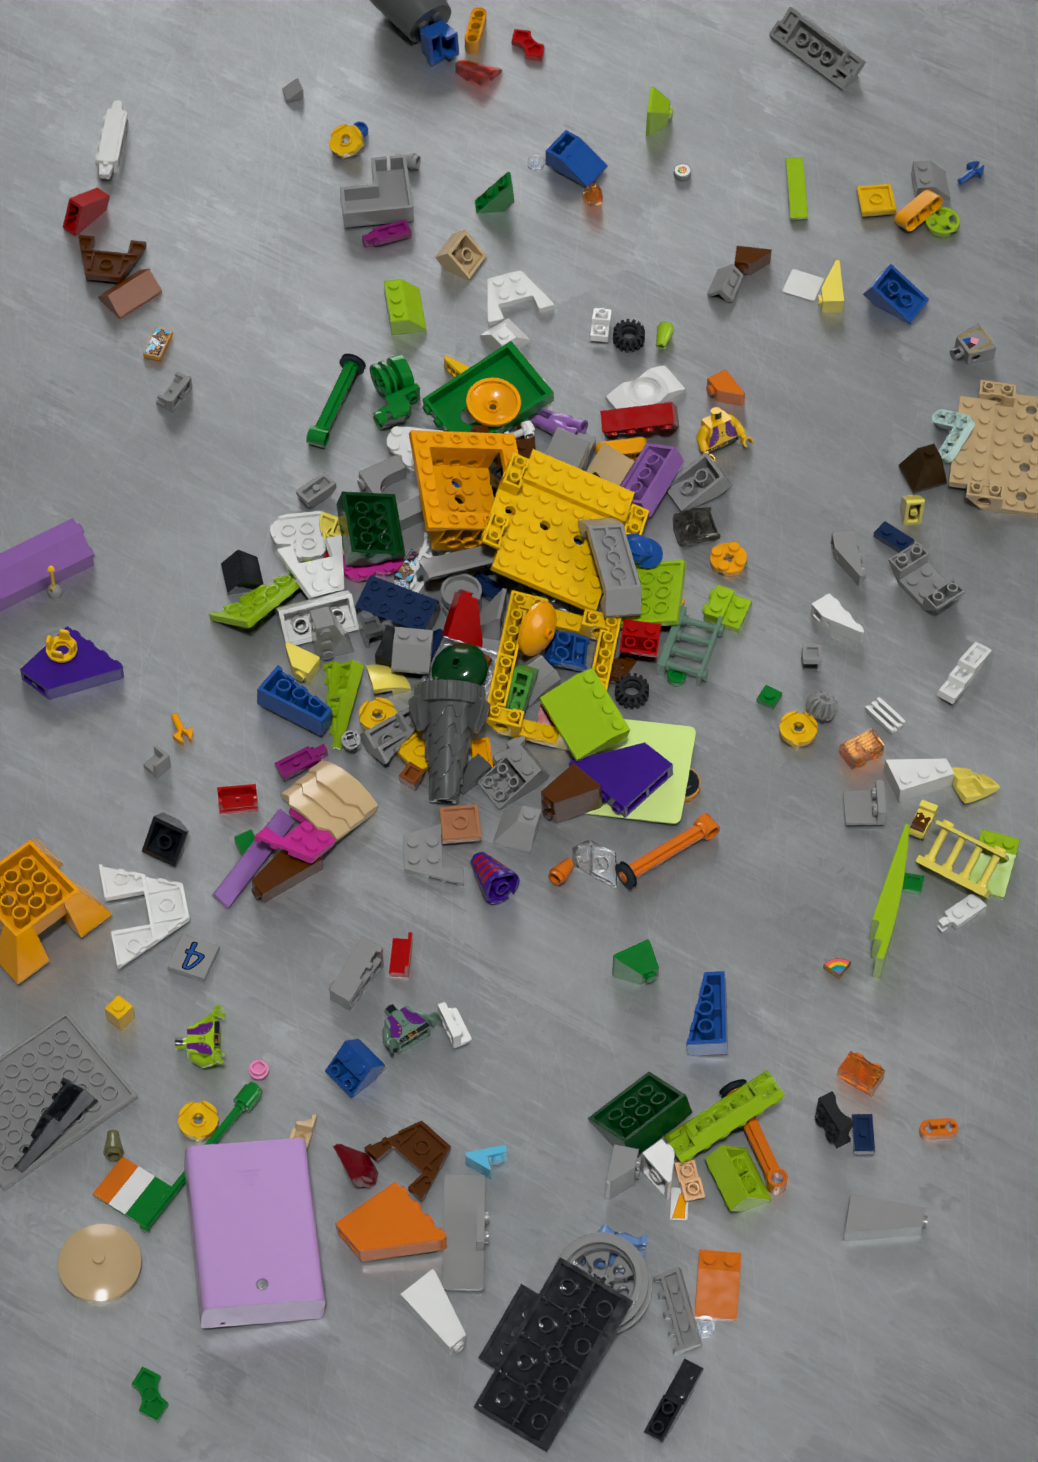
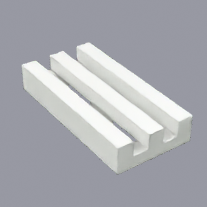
M880 697L875 702H871L870 706L865 707V711L891 735L906 723ZM873 709H876V710L882 715V717H881L878 713H876Z

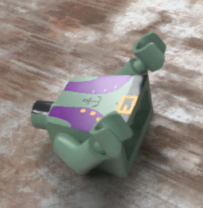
M391 1004L384 1010L388 1017L384 1020L385 1027L382 1029L383 1044L389 1048L390 1053L395 1048L400 1055L430 1036L429 1024L435 1028L437 1026L435 1022H442L443 1020L438 1012L428 1014L411 1009L409 1006L398 1010L394 1004Z

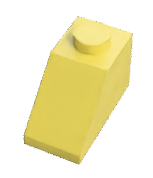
M920 495L901 497L900 511L903 525L922 523L925 499Z
M287 642L285 644L286 656L293 677L298 681L310 684L321 668L320 657Z

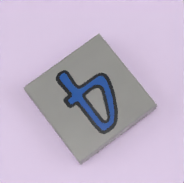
M182 934L168 963L167 970L205 982L220 948L218 945Z

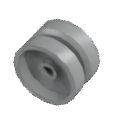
M464 573L454 574L442 583L441 608L446 617L448 616L455 591L461 593L462 590L472 592V596L478 599L480 613L482 608V588L475 577Z

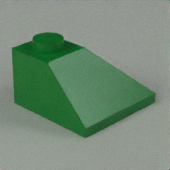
M649 939L613 955L612 975L614 978L639 985L656 980L659 976V965Z

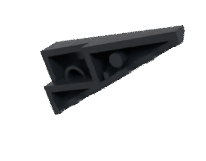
M62 1078L60 1081L62 1087L59 1093L53 1094L52 1099L54 1101L48 1109L44 1110L31 1134L32 1142L29 1147L23 1148L22 1152L24 1155L14 1167L23 1172L96 1098L85 1089L75 1085L72 1081Z

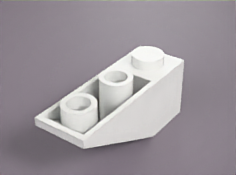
M830 593L811 604L810 615L821 627L856 642H863V627L852 619L851 614L845 611L838 599L833 598Z

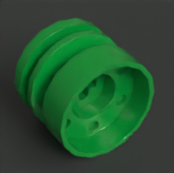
M400 353L388 357L386 363L379 361L378 364L370 365L371 379L377 392L384 400L385 396L414 384L412 371Z

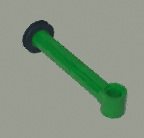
M347 353L341 356L339 364L343 369L316 425L309 428L306 438L307 443L322 448L327 446L330 437L329 430L355 375H361L364 373V369H366L365 362L354 354Z

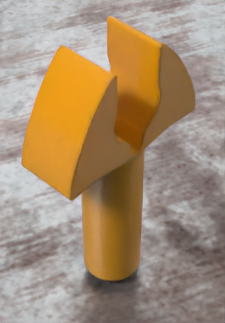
M172 714L171 719L177 729V733L172 734L174 741L184 746L182 735H184L192 743V727L189 729L184 728L178 714Z

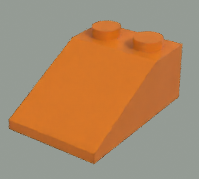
M699 1249L695 1318L737 1321L741 1253Z

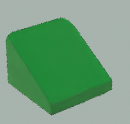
M252 830L234 837L235 845L241 856L254 841L255 835Z

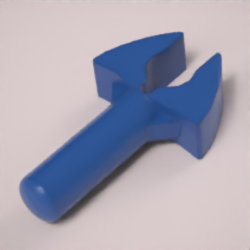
M979 161L967 163L966 169L969 171L961 176L957 182L962 185L973 176L981 179L984 165L979 169H975L979 166Z

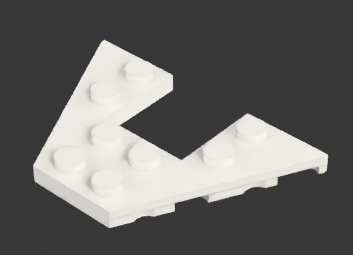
M99 864L105 902L145 895L150 921L148 925L111 931L118 969L190 921L183 883L169 882L162 878L154 879L146 877L145 874L126 872L124 869H111Z

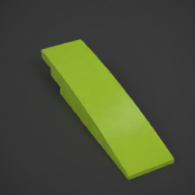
M905 823L871 922L869 940L873 941L871 958L875 959L872 977L878 979L881 978L899 909L908 851L909 824Z

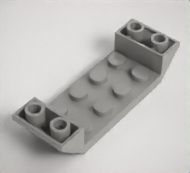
M615 518L578 520L582 538L588 537L602 584L604 595L600 603L604 617L640 615L642 587L623 523Z

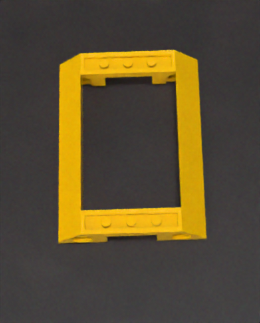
M512 590L487 699L490 703V710L485 722L498 734L514 738L524 735L526 741L570 751L556 727L523 719L524 711L505 708L519 648L518 635L521 623L533 605L540 601L548 602L546 598ZM586 608L583 616L555 609L557 615L556 630L574 632L596 640L590 669H594L607 690L622 617L605 618L602 612Z

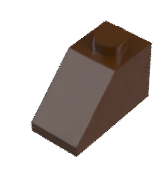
M737 246L734 266L742 274L752 275L770 264L772 249Z

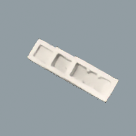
M975 642L959 659L958 665L938 690L937 696L954 704L979 672L992 650Z

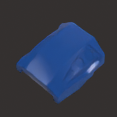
M555 631L552 641L545 648L544 659L553 666L584 672L587 670L586 656L590 638L574 632Z

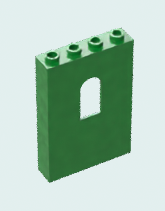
M510 341L424 397L422 408L426 415H431L438 429L441 428L447 432H471L470 429L473 425L483 424L477 421L468 424L461 419L462 411L467 408L466 398L469 389L482 379H503L517 389L521 398L520 411L513 421L503 426H488L490 433L504 434L505 431H509L553 402L554 392L513 342Z

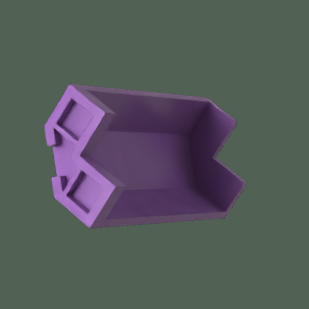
M72 518L0 553V611L47 589L51 584L50 573L47 571L49 566L55 568L53 572L55 583L62 582L94 566L93 558L95 555L87 544L83 535L84 530L80 523L77 524Z

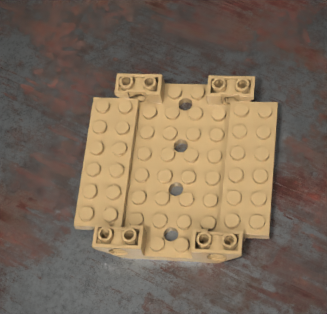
M981 380L979 388L980 398L960 396L958 413L969 415L974 420L975 426L957 456L951 462L948 486L965 488L966 497L981 510L1038 518V397L1016 394V384ZM1032 410L1035 414H1028L1026 411ZM1023 439H1030L1032 442L1026 443ZM1025 467L1029 471L1024 472L1021 471L1020 468ZM1022 496L1025 500L1020 501L1016 497Z

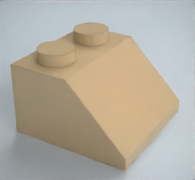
M463 230L453 233L435 258L445 270L468 280L487 255L468 232Z

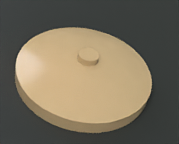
M109 1224L90 1225L78 1230L66 1240L58 1256V1273L62 1285L74 1298L89 1304L111 1303L127 1295L138 1282L142 1270L141 1252L135 1239L125 1230Z

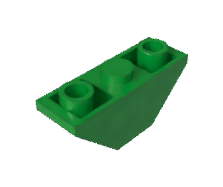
M510 172L500 177L482 195L477 197L475 200L476 214L504 212L515 202Z

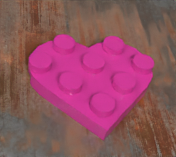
M344 556V576L351 582L360 583V581L368 580L370 575L386 577V575L393 573L396 575L404 563V557L366 566L346 565Z

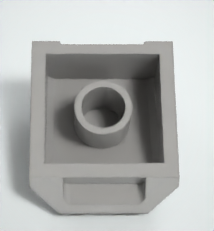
M540 654L535 655L524 663V665L539 669L536 683L527 705L529 707L539 702L541 696L561 685V679L557 670Z

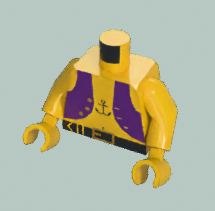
M719 407L712 408L710 411L711 415L701 420V427L696 436L700 452H703V454L705 452L710 453L738 440V436L741 437L740 444L744 447H747L745 444L746 439L751 444L754 442L751 437L745 435L744 432L746 431L740 421ZM709 454V455L712 457V459L715 461V456L712 455V454Z

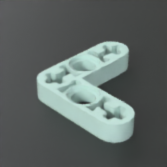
M939 409L933 414L932 422L939 428L951 430L939 449L942 461L950 463L955 459L970 435L975 422L969 415Z

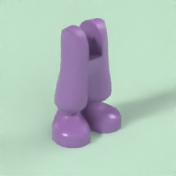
M544 408L539 410L538 415H535L532 419V423L552 435H554L557 427L576 435L578 433L585 434L588 428L587 420L574 419L571 415L555 413Z

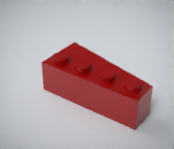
M673 402L600 411L602 433L607 434L608 437L619 436L618 433L631 435L639 431L654 432V430L679 428L677 406Z

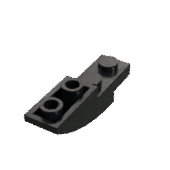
M684 1358L666 1394L661 1398L646 1426L645 1434L662 1443L664 1442L693 1394L694 1387L704 1370L702 1367Z

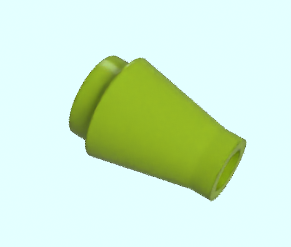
M663 321L657 326V348L666 349L674 333V326L671 323Z

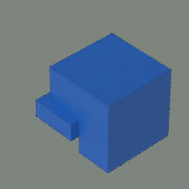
M443 20L420 30L422 53L427 56V63L430 66L444 60L445 57L449 60L460 54L458 33Z

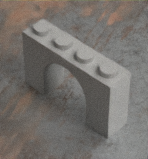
M395 455L359 471L358 486L361 490L364 489L366 493H382L388 486L406 479V467L399 456ZM420 495L404 502H397L401 531L424 521Z

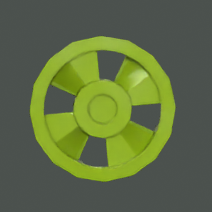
M940 207L936 211L937 214H940L939 216L933 213L925 220L926 229L931 230V234L937 237H949L951 233H956L960 226L958 214L946 207ZM953 215L956 218V222H950L949 217Z

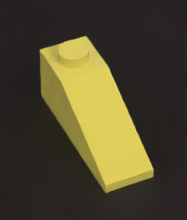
M840 260L835 261L821 288V295L817 297L818 306H821L822 313L843 312L844 294Z

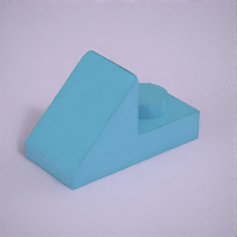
M506 1145L465 1153L466 1166L485 1175L489 1179H491L490 1164L499 1165L507 1161Z

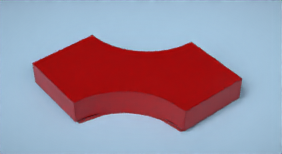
M514 29L511 45L519 47L524 52L525 60L542 62L545 45L537 43L532 38L531 31Z

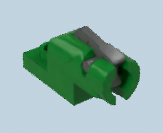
M417 383L385 396V406L373 412V419L378 429L382 430L404 423L405 418L411 415L410 403L420 399V387Z

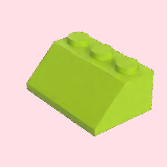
M403 279L384 281V296L391 336L427 332L419 288Z
M721 1145L705 1158L708 1169L713 1174L717 1188L721 1191L725 1204L730 1211L745 1212L772 1200L747 1148Z

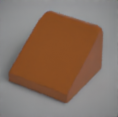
M409 762L400 773L399 781L415 791L426 771Z

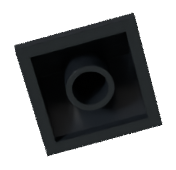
M238 549L221 563L228 595L249 592L264 584L257 556Z

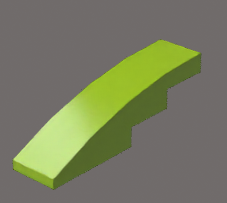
M803 157L785 158L790 220H807L808 211Z

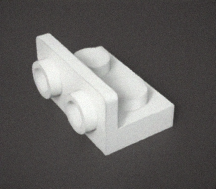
M446 1002L438 1004V1013L443 1020L441 1024L453 1049L470 1043L472 1041L471 1036L458 1009L448 1008Z

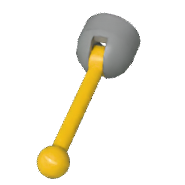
M49 566L47 571L50 573L51 584L47 588L49 598L58 599L63 594L62 587L55 583L53 573L55 568Z

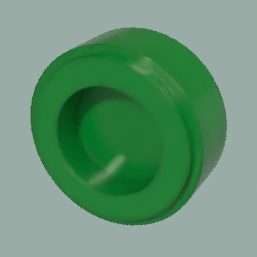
M670 669L667 673V681L672 686H682L686 681V673Z

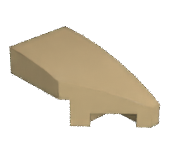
M313 1114L310 1119L303 1122L300 1120L295 1122V1128L292 1129L289 1139H304L306 1151H308L317 1115Z

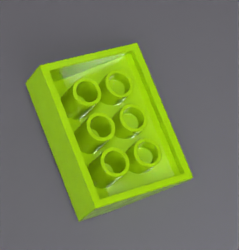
M593 668L576 674L539 698L576 761L627 740L630 728Z

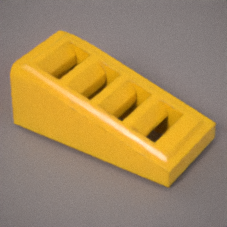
M445 355L444 369L454 378L470 368Z

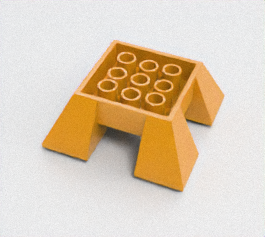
M39 838L30 839L0 861V929L2 930L0 935V967L17 985L50 962L37 935L57 920L62 918L80 938H83L112 916V913L86 887L67 878L59 869L63 863Z

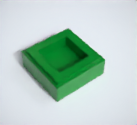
M905 873L902 893L921 896L924 876Z

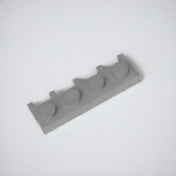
M676 1267L654 1276V1282L661 1281L664 1289L663 1292L658 1293V1298L660 1300L666 1298L669 1310L664 1312L663 1316L665 1319L671 1317L674 1325V1330L669 1331L668 1335L670 1338L677 1336L679 1347L673 1349L674 1355H679L702 1346L682 1270Z

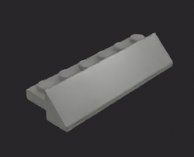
M789 7L782 20H778L769 33L771 37L843 90L860 78L858 74L866 61L792 7Z
M485 544L418 560L420 568L416 571L417 578H423L424 582L437 579L438 582L446 580L454 574H471L491 569L496 548Z

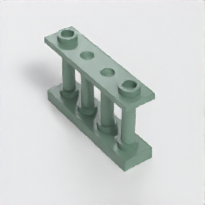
M681 606L679 624L672 625L657 664V675L664 677L666 670L669 671L670 669L697 676V686L700 687L702 681L707 679L709 672L707 667L718 637L723 635L725 625H722L723 617L719 616L716 625L689 618V615H686L687 607ZM690 625L712 631L713 634L710 640L685 633L682 627ZM682 639L707 646L706 654L680 648L676 645L677 640L681 641ZM677 654L702 661L700 669L672 662L671 657Z

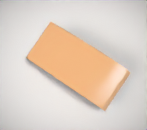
M695 1159L684 1161L683 1163H674L675 1173L684 1201L705 1198Z

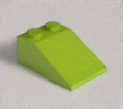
M982 829L979 841L992 848H995L997 845L1006 850L1005 854L1009 856L1008 861L1002 857L999 859L986 884L988 885L987 889L991 891L990 896L1004 899L1020 839ZM983 848L969 875L971 877L970 881L974 883L977 880L980 881L994 853Z

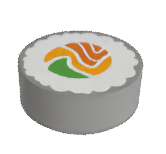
M681 163L674 167V177L676 179L684 181L690 178L691 168L689 165Z

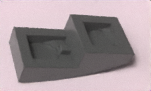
M480 754L473 757L464 767L463 784H460L459 791L462 795H465L477 785V780L491 770V765Z

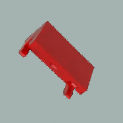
M256 784L217 787L220 815L258 811Z

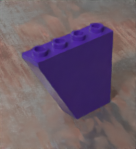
M68 626L64 630L70 632V636L76 641L78 648L77 654L73 659L63 663L54 662L47 656L45 646L20 669L22 680L48 700L124 678L123 665L118 660L110 658L106 651L98 649L91 640L84 639L77 630H72ZM60 646L56 649L61 651L63 655L69 652L66 646Z
M645 742L589 756L579 761L573 760L569 763V767L575 763L602 787L603 803H607L616 814H621L624 818L673 775V764Z

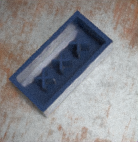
M370 575L355 605L357 616L365 619L378 616L383 626L390 625L393 627L424 630L432 629L441 610L439 600Z

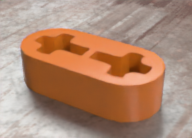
M952 1118L924 1120L920 1125L919 1135L927 1141L952 1139L958 1132V1123ZM947 1125L952 1129L951 1132H948V1129H946ZM929 1127V1129L932 1130V1132L928 1133L927 1130H925V1128Z

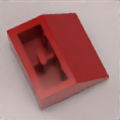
M624 619L619 652L657 657L661 624Z

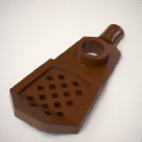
M622 653L615 658L612 663L609 682L617 683L618 678L621 679L622 675L627 677V673L634 667L640 655Z

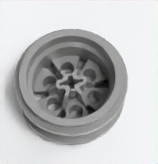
M597 1232L581 1236L564 1248L556 1263L561 1257L593 1277L605 1281L604 1283L611 1287L613 1285V1289L618 1292L624 1288L629 1289L627 1297L634 1302L616 1333L630 1328L643 1316L652 1296V1276L645 1259L632 1243L615 1234ZM611 1253L618 1255L613 1266L609 1265ZM585 1258L591 1266L588 1271L579 1264ZM598 1262H605L603 1270L598 1271L595 1269ZM619 1268L625 1269V1274L622 1277L615 1276V1272ZM634 1276V1283H624L628 1278Z

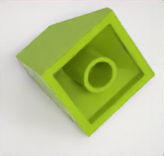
M655 87L650 89L646 136H650L667 126L669 118L673 116V108H670L671 101Z

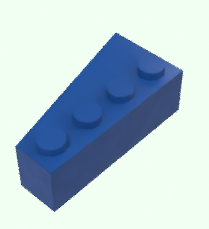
M277 665L258 687L257 704L322 736L332 724V709L317 696H312L306 687L294 681L295 678L290 674L284 673L283 668Z
M725 971L704 972L689 1038H687L686 1042L688 1056L728 1054Z

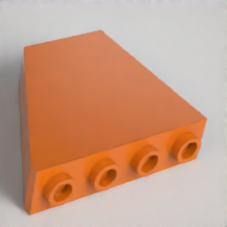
M396 1182L335 1223L337 1234L362 1262L441 1251L447 1248L445 1232L434 1225L429 1214L425 1215L421 1211L420 1204L416 1200L412 1201L406 1188L400 1187Z

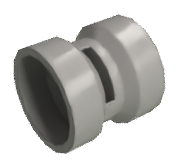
M348 730L342 735L341 747L345 751L353 752L359 747L361 738L356 731Z

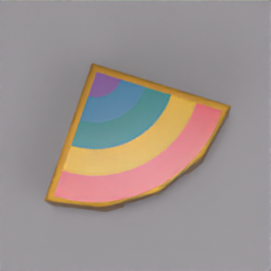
M835 958L826 962L823 965V969L840 979L850 967L851 961Z

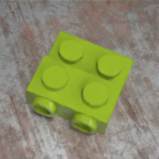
M717 584L715 589L712 588L708 596V599H710L709 603L705 602L702 608V613L704 614L703 621L716 625L719 616L723 617L722 625H725L724 629L739 633L752 605V600L734 595L735 590Z

